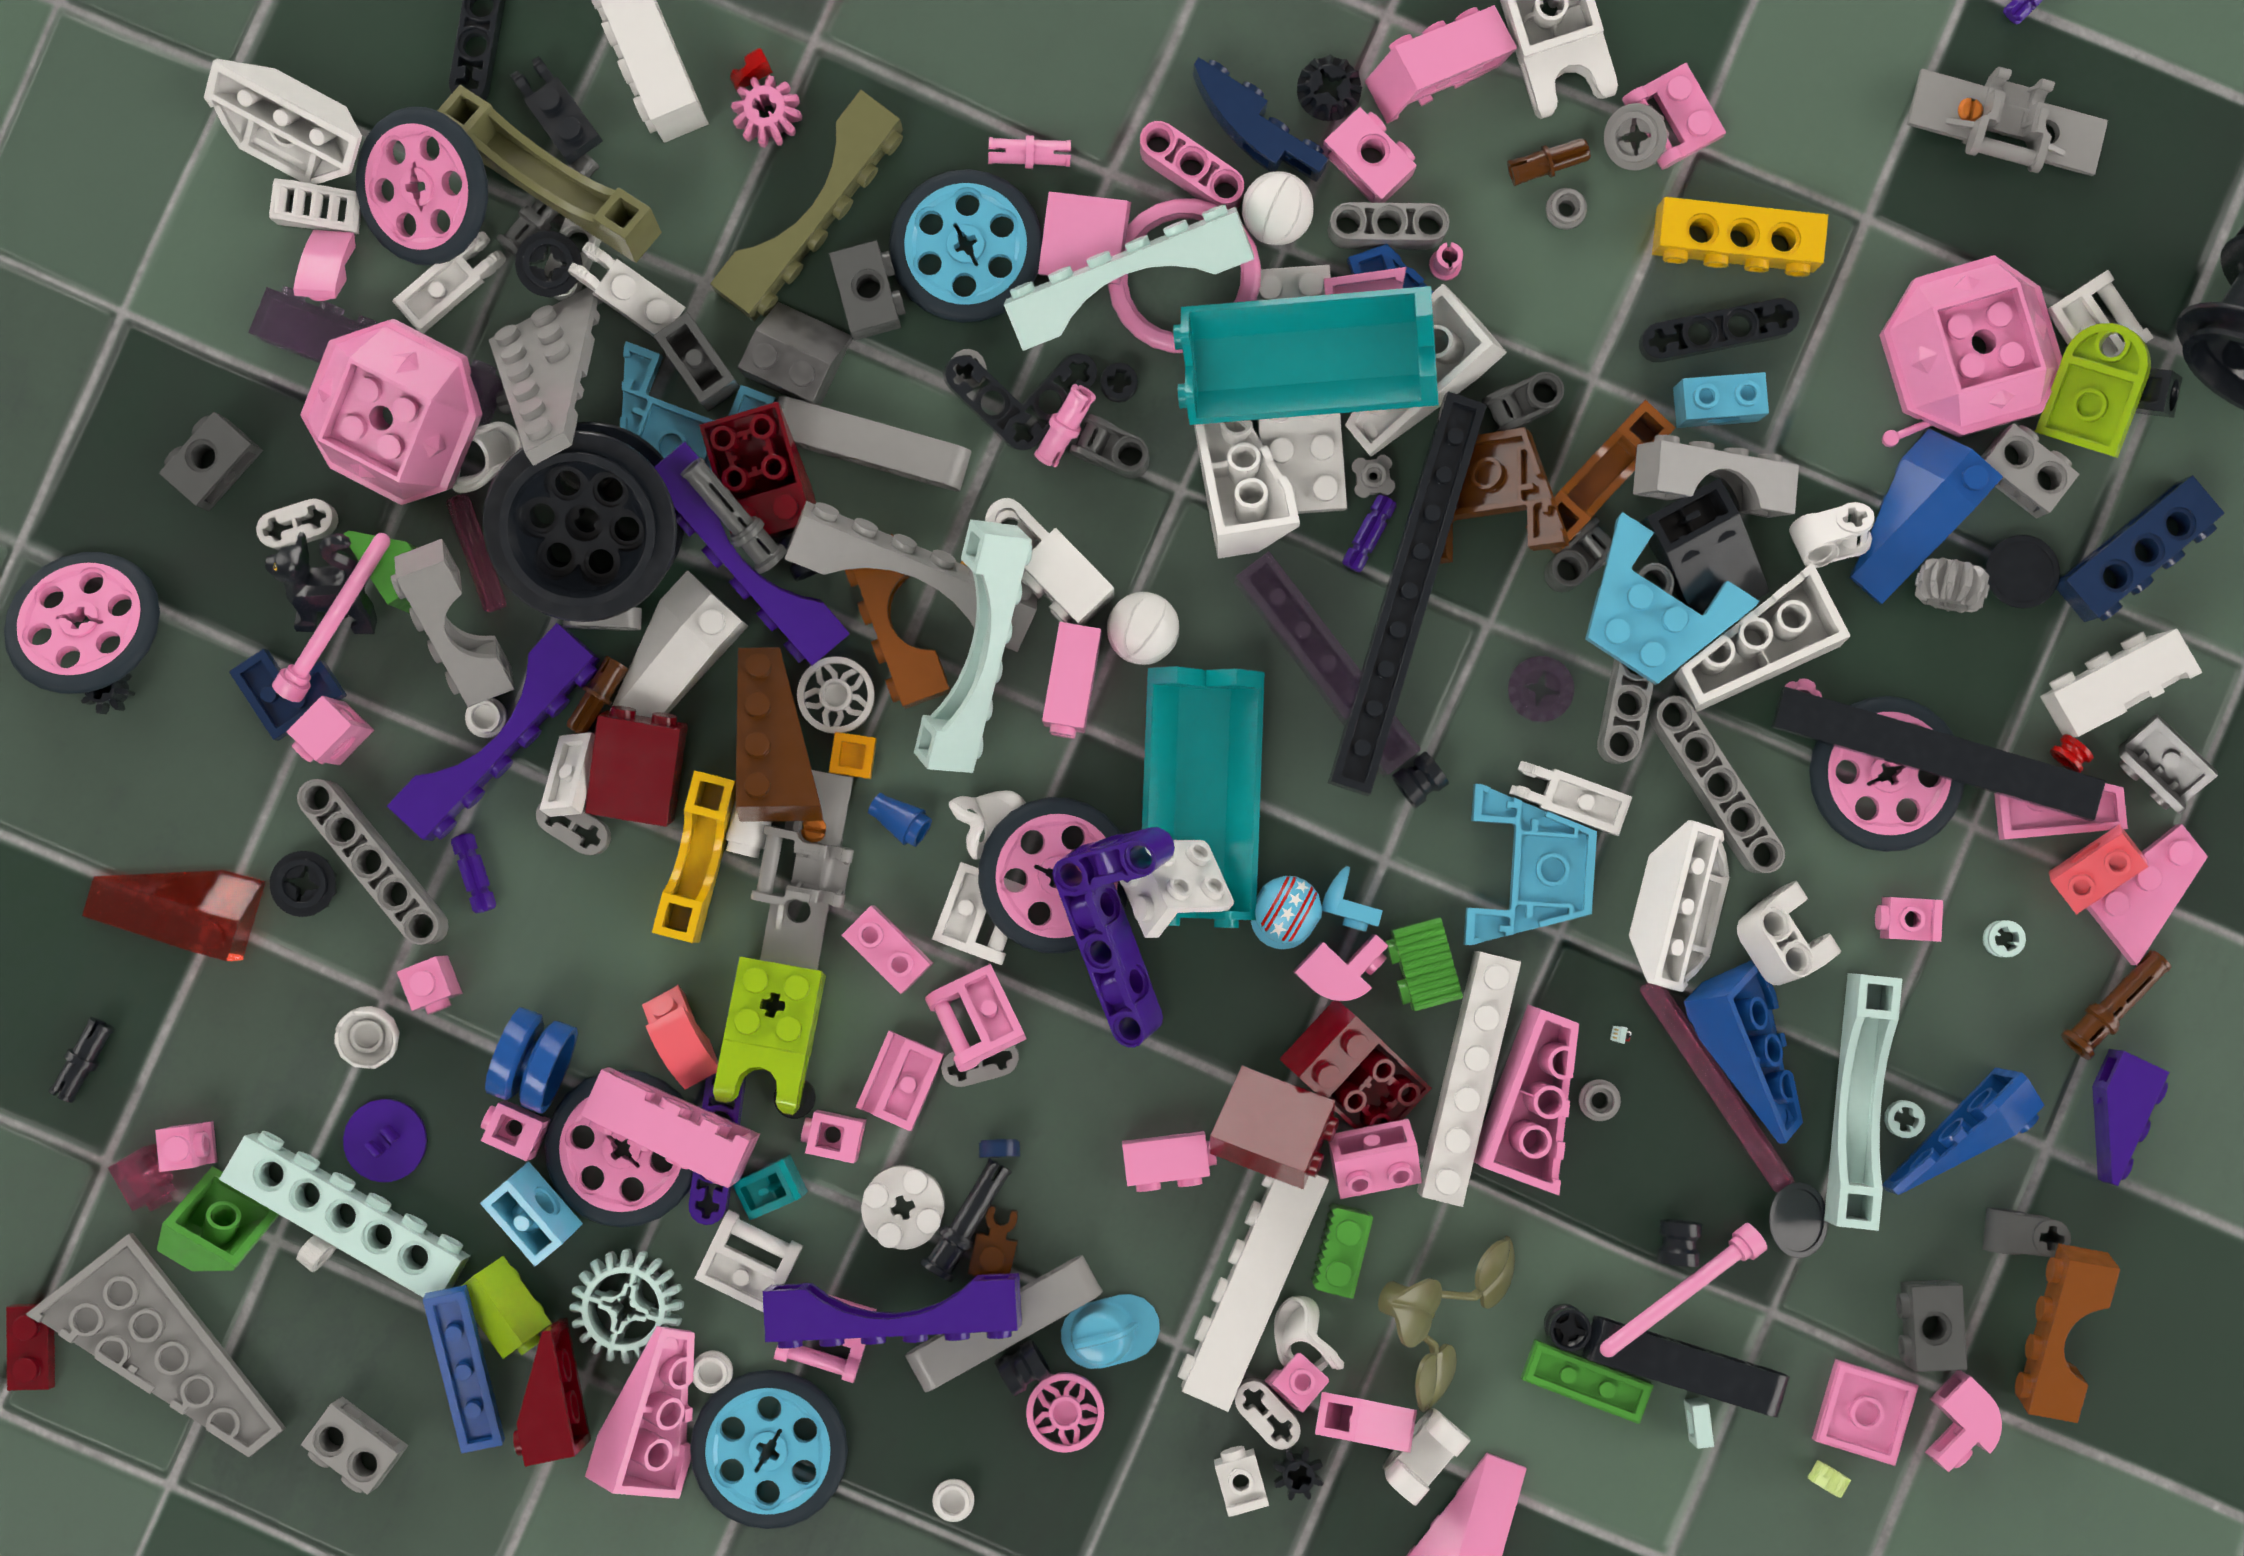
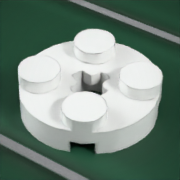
M909 1165L892 1166L876 1175L864 1191L861 1205L863 1222L871 1236L884 1247L899 1250L916 1248L929 1241L940 1227L945 1211V1198L939 1183L930 1174ZM903 1196L905 1201L912 1200L914 1202L915 1208L909 1211V1218L903 1219L901 1214L893 1213L892 1207L897 1204L896 1197Z

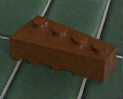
M780 647L738 648L736 810L740 822L824 821Z

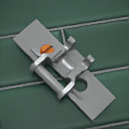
M1997 67L1988 77L1985 86L1926 69L1920 70L1907 125L1962 140V143L1966 144V154L1976 156L1978 153L2025 165L2028 166V171L2038 173L2044 163L2089 176L2095 175L2108 120L2044 103L2047 94L2054 88V81L2042 78L2034 86L2026 87L2007 81L2012 74L2011 69ZM2046 124L2050 125L2055 132V139L2052 144L2050 143L2052 136L2047 132ZM1987 130L2002 136L2023 140L2027 147L2024 148L1984 137Z
M812 770L824 821H786L785 828L764 825L763 834L767 836L757 889L752 890L751 899L770 903L760 960L818 970L831 905L837 908L844 907L846 883L854 850L842 847L854 778ZM783 838L795 841L794 853H796L791 884L787 885L785 894L773 893ZM794 899L807 902L810 906V916L804 922L794 921L789 916L788 907Z

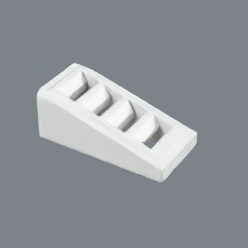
M275 178L273 181L269 218L277 225L359 234L361 209L356 191ZM291 195H294L293 205H292V213H290V212H289L290 198H291ZM306 196L312 197L309 216L304 215ZM324 198L329 199L327 219L321 218ZM340 200L347 201L344 222L338 221Z

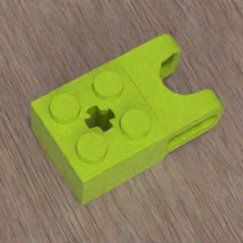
M739 957L713 1089L717 1102L729 1103L734 1101L739 1095V1090L745 1076L754 1070H767L771 1072L776 1080L777 1095L775 1102L777 1108L782 1113L794 1115L798 1111L826 975L822 971ZM774 997H780L779 1001L785 1004L784 1011H777L775 1017H769L770 1011L765 1009L767 1002H772Z

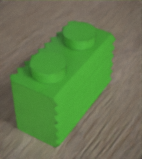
M1437 917L1390 930L1392 939L1385 941L1388 945L1386 949L1391 964L1399 963L1403 979L1397 980L1396 984L1403 1005L1410 1003L1411 1010L1418 1011L1463 998L1441 918Z
M1332 1203L1328 1205L1331 1211L1327 1213L1329 1219L1325 1221L1327 1227L1323 1229L1325 1235L1321 1237L1323 1243L1319 1245L1321 1249L1317 1253L1319 1260L1315 1261L1317 1268L1313 1269L1315 1276L1311 1277V1280L1319 1291L1353 1299L1373 1216L1365 1210Z

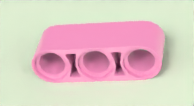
M1154 121L1143 128L1140 134V155L1148 166L1196 199L1217 205L1225 204L1227 210L1234 207L1237 209L1240 206L1244 194V180L1236 169L1168 123ZM1161 137L1168 142L1169 147L1165 151L1154 152L1147 146V143L1152 138ZM1195 160L1202 165L1203 170L1199 174L1188 175L1182 171L1181 165L1185 161ZM1229 183L1236 189V194L1230 198H1222L1215 193L1214 188L1218 184Z

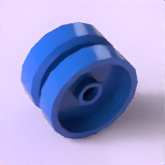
M524 1007L518 1008L506 1025L496 1046L486 1076V1093L508 1100L519 1091L522 1107L538 1113H544L554 1100L568 1070L576 1046L577 1027L557 1020L549 1024L544 1030L542 1014Z

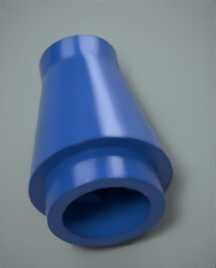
M879 793L874 798L868 809V814L875 817L903 845L909 843L916 847L923 840L932 823V819L925 815L926 810L890 798L883 793Z

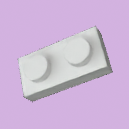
M592 732L559 736L539 809L549 817L582 814L588 791L595 735Z

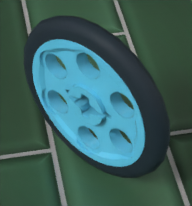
M971 169L948 171L929 178L919 185L900 205L892 222L889 238V252L895 277L907 296L930 314L944 320L962 323L984 321L1006 311L1004 303L1006 299L1012 297L1011 289L1032 281L1034 283L1039 270L1043 239L1042 228L1034 208L1024 194L1007 180L989 172ZM965 195L974 196L980 203L977 212L971 216H964L956 209L957 201ZM928 214H936L942 218L943 227L939 233L928 235L920 228L921 220ZM1001 216L1011 219L1014 223L1012 233L1003 238L995 236L990 229L993 220ZM954 226H958L962 236L966 237L968 241H977L972 246L973 256L978 266L974 265L970 255H967L964 250L956 251L960 244L959 235ZM933 254L940 258L942 265L936 274L925 275L919 270V261L923 256ZM997 257H1005L1012 263L1011 273L1004 278L994 277L989 271L990 262ZM960 276H970L976 282V289L970 296L961 297L953 291V283Z
M764 1370L749 1372L734 1378L719 1391L712 1394L701 1408L694 1424L690 1453L692 1470L699 1488L712 1506L727 1518L745 1526L775 1529L789 1527L807 1520L826 1505L837 1491L844 1475L848 1446L846 1429L839 1411L822 1390L809 1380L793 1373ZM767 1396L778 1399L781 1404L780 1415L773 1419L762 1416L758 1408L760 1399ZM728 1417L739 1418L745 1426L744 1435L738 1439L728 1438L722 1431L723 1421ZM801 1418L813 1420L817 1427L816 1436L810 1440L798 1438L794 1432L795 1422ZM782 1429L775 1447L776 1452L780 1454L779 1457L771 1455L768 1460L764 1461L761 1468L756 1470L763 1452V1448L758 1445L759 1442L767 1444L770 1439L774 1438L777 1431ZM736 1459L740 1461L744 1468V1475L740 1480L729 1481L722 1475L721 1465L725 1460ZM800 1460L812 1462L816 1468L815 1478L809 1482L799 1481L793 1473L794 1464ZM766 1480L776 1483L780 1491L779 1498L770 1503L762 1501L757 1495L759 1483Z

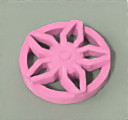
M1070 1372L1052 1374L1039 1382L1030 1394L1026 1409L1028 1427L1035 1439L1050 1450L1063 1453L1078 1451L1088 1446L1097 1437L1104 1421L1102 1397L1095 1385L1081 1375ZM1062 1380L1070 1381L1064 1387L1063 1395L1060 1394L1059 1389L1050 1384ZM1076 1383H1079V1395L1076 1398L1069 1395V1391ZM1086 1388L1093 1395L1097 1407L1089 1403L1080 1404L1084 1399ZM1045 1389L1051 1392L1056 1398L1052 1402L1048 1401L1042 1390ZM1038 1397L1042 1406L1049 1410L1042 1411L1034 1419L1033 1406ZM1088 1410L1098 1414V1416L1083 1418L1082 1411ZM1045 1417H1049L1051 1425L1037 1428V1425ZM1078 1424L1083 1426L1095 1424L1092 1431L1079 1441L1080 1428ZM1058 1428V1435L1063 1444L1055 1443L1047 1439L1043 1434L1053 1432ZM1065 1430H1074L1072 1444H1070L1064 1432Z

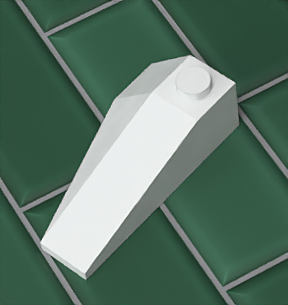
M687 570L659 601L612 706L631 707L636 709V715L651 718L652 713L655 712L669 713L748 628V625Z

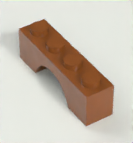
M1644 400L1554 496L1569 537V542L1635 471L1637 445L1654 442L1656 435H1670L1676 428L1647 400ZM1564 547L1552 548L1549 550H1551L1556 555Z
M874 568L846 569L845 572L851 587L859 585L864 599L857 602L865 626L873 624L878 639L872 640L871 643L879 664L887 662L892 677L885 679L893 703L901 701L902 706L907 709L949 694L951 688L938 653L935 650L918 649L908 645L898 637L892 624L891 606L894 596L910 576L892 570Z
M2058 1243L2055 1257H2051L2048 1260L2046 1267L2047 1287L2044 1296L2041 1295L2036 1303L2035 1314L2037 1324L2034 1334L2028 1336L2025 1345L2027 1361L2024 1372L2018 1373L2015 1382L2016 1396L2030 1415L2074 1423L2079 1421L2088 1384L2078 1368L2065 1359V1341L2072 1327L2081 1318L2089 1313L2108 1309L2111 1306L2120 1268L2108 1252Z

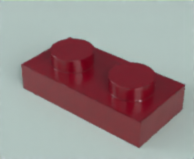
M13 1304L6 1307L7 1391L49 1390L55 1387L54 1330L26 1315L38 1304Z

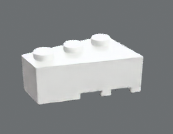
M2178 629L2147 637L2144 631L2135 634L2120 643L2123 647L2122 651L2113 656H2110L2107 651L2087 661L2085 665L2088 670L2074 676L2071 671L2051 681L2049 684L2052 690L2040 697L2062 736L2067 734L2072 737H2079L2127 712L2128 708L2150 696L2154 698L2164 693V688L2184 678L2191 679L2203 673Z

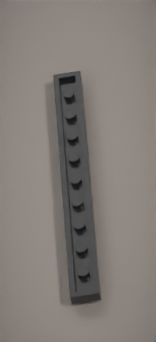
M1449 391L1444 395L1328 784L1364 796L1371 795L1487 404Z

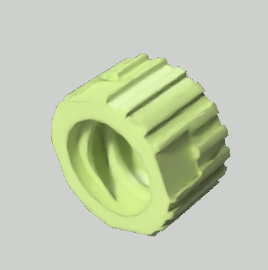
M1819 1460L1816 1461L1808 1476V1479L1839 1498H1842L1851 1482V1479Z

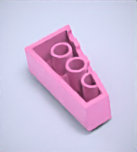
M610 1067L601 1069L581 1113L582 1117L590 1120V1128L610 1136L613 1132L627 1138V1144L644 1152L653 1151L665 1157L667 1162L683 1169H690L702 1175L705 1179L727 1188L741 1179L760 1136V1133Z

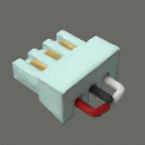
M1613 1026L1610 1040L1625 1044V1041H1630L1631 1032L1627 1031V1027Z

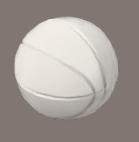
M1269 172L1263 174L1248 187L1244 194L1242 216L1245 226L1256 239L1266 244L1285 245L1294 242L1307 231L1312 221L1313 199L1309 188L1301 179L1291 173Z
M1135 592L1127 595L1110 612L1107 620L1109 643L1113 650L1127 662L1138 665L1156 663L1166 657L1177 643L1179 637L1177 613L1166 599L1157 594Z

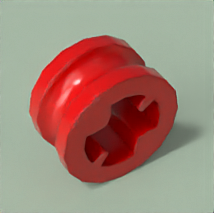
M2064 734L2060 738L2062 744L2060 746H2053L2050 749V753L2066 769L2081 773L2083 771L2082 764L2084 762H2091L2094 756L2079 740Z

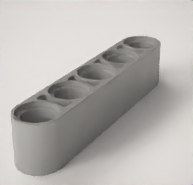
M778 397V402L796 447L952 491L961 490L971 450L953 443L794 398Z
M1651 563L1636 572L1642 577L1645 574L1655 575L1660 581V589L1672 596L1674 578L1666 566L1660 563ZM1616 659L1613 661L1597 740V750L1600 757L1611 764L1624 763L1638 755L1642 745L1654 685L1644 677L1631 673L1627 666ZM1622 693L1629 694L1635 699L1636 710L1632 715L1623 714L1619 710L1618 699ZM1614 734L1623 735L1628 742L1627 752L1623 756H1618L1611 751L1610 739Z
M1671 696L1656 702L1649 713V721L1652 728L1717 828L1723 830L1724 839L1741 865L1752 873H1771L1778 870L1785 859V850L1782 843L1693 706L1687 699L1680 696ZM1666 705L1675 706L1679 710L1680 721L1676 727L1669 726L1664 722L1662 713ZM1690 739L1698 741L1702 746L1703 754L1698 762L1690 760L1685 753V746ZM1713 774L1721 776L1725 782V790L1719 797L1713 795L1708 788V780ZM1737 808L1743 810L1748 818L1747 826L1741 832L1736 830L1731 824L1732 812ZM1760 843L1764 844L1770 851V859L1765 866L1758 865L1753 857L1754 849Z
M312 779L305 782L299 788L297 794V802L300 809L409 942L417 945L436 944L447 935L449 928L447 917L344 789L337 783L328 780ZM324 787L329 794V801L324 808L319 809L314 803V796L320 788ZM350 819L355 826V833L346 842L340 835V827L345 820ZM373 851H376L381 858L380 868L375 873H371L366 867V858ZM398 883H402L407 890V898L401 905H397L391 896L393 887ZM423 915L429 916L433 922L432 933L427 937H423L417 930L418 920Z
M1080 1255L1020 1288L1022 1325L1018 1331H1012L1011 1337L989 1339L986 1332L970 1333V1338L966 1340L947 1341L944 1334H938L905 1354V1357L924 1392H929L1085 1305L1103 1291L1084 1256Z

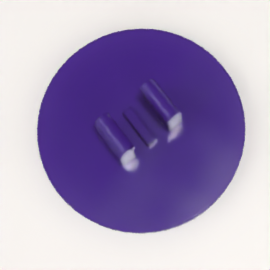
M394 1099L375 1100L360 1107L349 1119L343 1136L344 1152L350 1165L361 1176L376 1182L396 1181L409 1175L421 1163L427 1148L426 1128L419 1114L409 1105Z

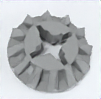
M1641 103L1628 104L1615 111L1609 118L1604 130V145L1610 159L1621 168L1627 170H1642L1656 164L1660 156L1667 151L1665 146L1670 133L1666 129L1665 117L1653 109V106ZM1635 125H1638L1639 131L1646 132V134L1651 133V137L1640 142L1639 149H1636L1635 142L1622 140V136H1628L1629 133L1635 132Z

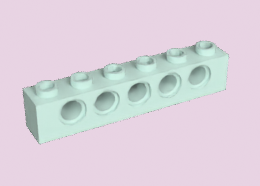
M267 1131L245 1135L219 1180L421 1297H424L425 1293L452 1288L471 1256L462 1251L463 1244L458 1240L445 1234H441L440 1237L426 1230L427 1223L420 1218L408 1213L403 1217L390 1209L392 1204L387 1199L375 1193H369L368 1196L354 1188L356 1183L349 1177L338 1172H333L332 1175L318 1167L320 1162L316 1158L300 1151L294 1154L282 1147L284 1141L281 1138ZM272 1162L278 1163L283 1169L284 1175L280 1183H276L270 1178L269 1167ZM308 1183L314 1184L319 1190L320 1197L316 1204L310 1203L305 1197L304 1190ZM344 1203L352 1206L355 1211L356 1218L352 1225L345 1223L340 1216V1209ZM379 1224L387 1226L391 1231L392 1239L389 1245L380 1243L376 1237V1229ZM414 1245H419L426 1250L428 1261L425 1266H420L413 1261L411 1252Z

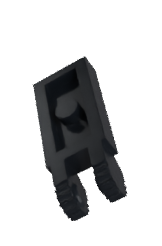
M537 56L532 60V63L540 78H544L547 83L542 88L533 92L528 80L518 70L510 76L526 97L524 101L570 165L603 142V140L559 78H554L541 58Z

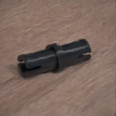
M94 1017L88 1019V1023L73 1049L69 1048L64 1055L67 1061L53 1086L49 1089L53 1096L60 1093L57 1098L70 1103L75 1101L76 1095L89 1072L97 1069L99 1065L97 1058L110 1035L114 1032L113 1026L107 1024L105 1027L106 1022Z

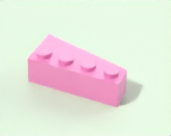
M1527 1005L1481 1129L1474 1158L1476 1164L1553 1194H1560L1561 1180H1559L1561 1160L1564 1159L1565 1142H1563L1566 1117L1569 1116L1570 1101L1568 1096L1570 1078H1573L1579 1023Z

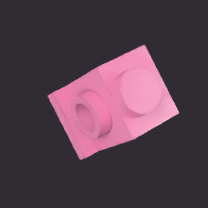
M1882 897V905H1878L1875 912V926L1877 930H1880V938L1941 942L1943 900ZM1910 911L1914 913V925L1912 927L1905 923V916Z
M504 1100L498 1102L496 1107L491 1105L487 1110L481 1123V1128L485 1130L481 1141L524 1161H528L536 1157L551 1119L537 1115ZM512 1120H517L522 1125V1131L519 1135L512 1134L509 1129Z
M816 1110L813 1113V1118L806 1117L804 1121L801 1142L807 1143L805 1153L854 1164L859 1158L867 1119ZM829 1127L839 1129L841 1133L839 1141L832 1142L828 1140L826 1131Z
M213 1121L155 1130L159 1172L195 1168L218 1162Z

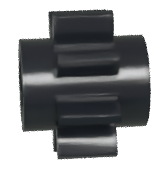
M128 673L121 680L110 684V693H103L102 689L86 692V696L83 697L81 703L86 705L97 703L96 713L105 715L109 712L110 705L115 710L124 711L125 705L123 702L128 696L135 695L134 691L129 690L127 683L132 675Z
M1304 1447L1301 1454H1293L1290 1449H1285L1286 1458L1283 1463L1280 1461L1273 1462L1274 1469L1282 1472V1476L1274 1480V1485L1276 1488L1286 1485L1288 1488L1287 1496L1291 1501L1296 1493H1304L1305 1497L1309 1500L1311 1499L1310 1489L1313 1485L1323 1486L1324 1484L1323 1479L1314 1473V1471L1319 1470L1323 1466L1321 1459H1315L1310 1462L1308 1459V1447ZM1299 1465H1303L1307 1477L1299 1476L1297 1482L1293 1481L1289 1470L1297 1471Z

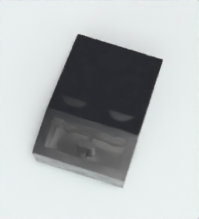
M1720 478L1697 489L1693 496L1681 498L1639 522L1654 532L1648 544L1658 562L1671 571L1674 578L1673 589L1680 602L1700 615L1705 613L1726 581L1731 582L1756 599L1770 592L1740 513Z

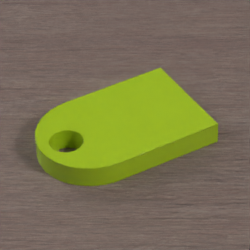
M2114 323L2096 324L2078 333L2064 352L2051 387L2052 393L2041 413L2035 432L2118 458L2151 370L2150 353L2143 339L2129 328ZM2120 334L2125 341L2124 350L2116 357H2107L2103 352V342L2110 335Z

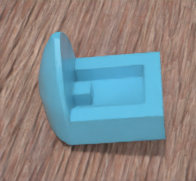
M1346 866L1329 886L1323 900L1322 911L1344 917L1343 926L1366 932L1368 924L1379 926L1383 910L1343 899L1350 867Z

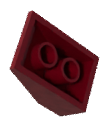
M567 1317L557 1320L542 1331L516 1424L517 1430L513 1433L516 1454L523 1456L525 1467L575 1457L591 1441Z

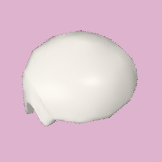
M365 1006L353 1009L339 1021L335 1029L334 1043L338 1053L343 1060L353 1067L376 1069L393 1058L398 1048L400 1035L394 1018L381 1008Z

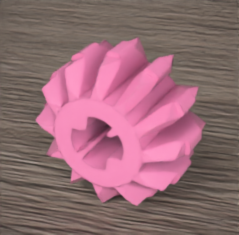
M769 75L765 80V85L761 86L758 79L752 77L750 81L753 89L749 91L746 88L739 87L737 92L742 101L732 102L731 108L733 112L739 114L733 120L734 125L737 129H744L743 137L748 142L757 137L760 147L765 148L769 137H773L775 143L781 146L783 144L781 133L785 132L790 136H795V127L790 122L802 120L801 112L795 109L800 104L797 94H789L791 87L786 81L776 87L774 77ZM771 105L774 113L772 114L768 111L769 117L762 118L759 111L765 112L764 107Z

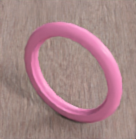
M1196 198L1172 199L1155 204L1138 214L1128 224L1126 243L1145 236L1150 230L1168 221L1176 219L1204 220L1202 213L1219 205ZM1244 225V230L1254 253V259L1240 265V286L1234 302L1256 301L1261 286V264L1257 247ZM1128 274L1121 276L1120 285L1108 284L1113 308L1122 324L1137 339L1152 348L1170 353H1183V349L1175 350L1173 332L1160 329L1150 323L1138 311L1130 295Z

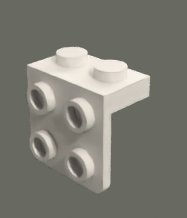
M1173 840L1175 850L1169 861L1146 877L1134 879L1128 883L1124 882V880L1120 881L1145 938H1159L1177 913L1229 911L1233 906L1234 900L1213 853L1205 841ZM1145 847L1147 853L1151 856V853H1150L1149 850Z

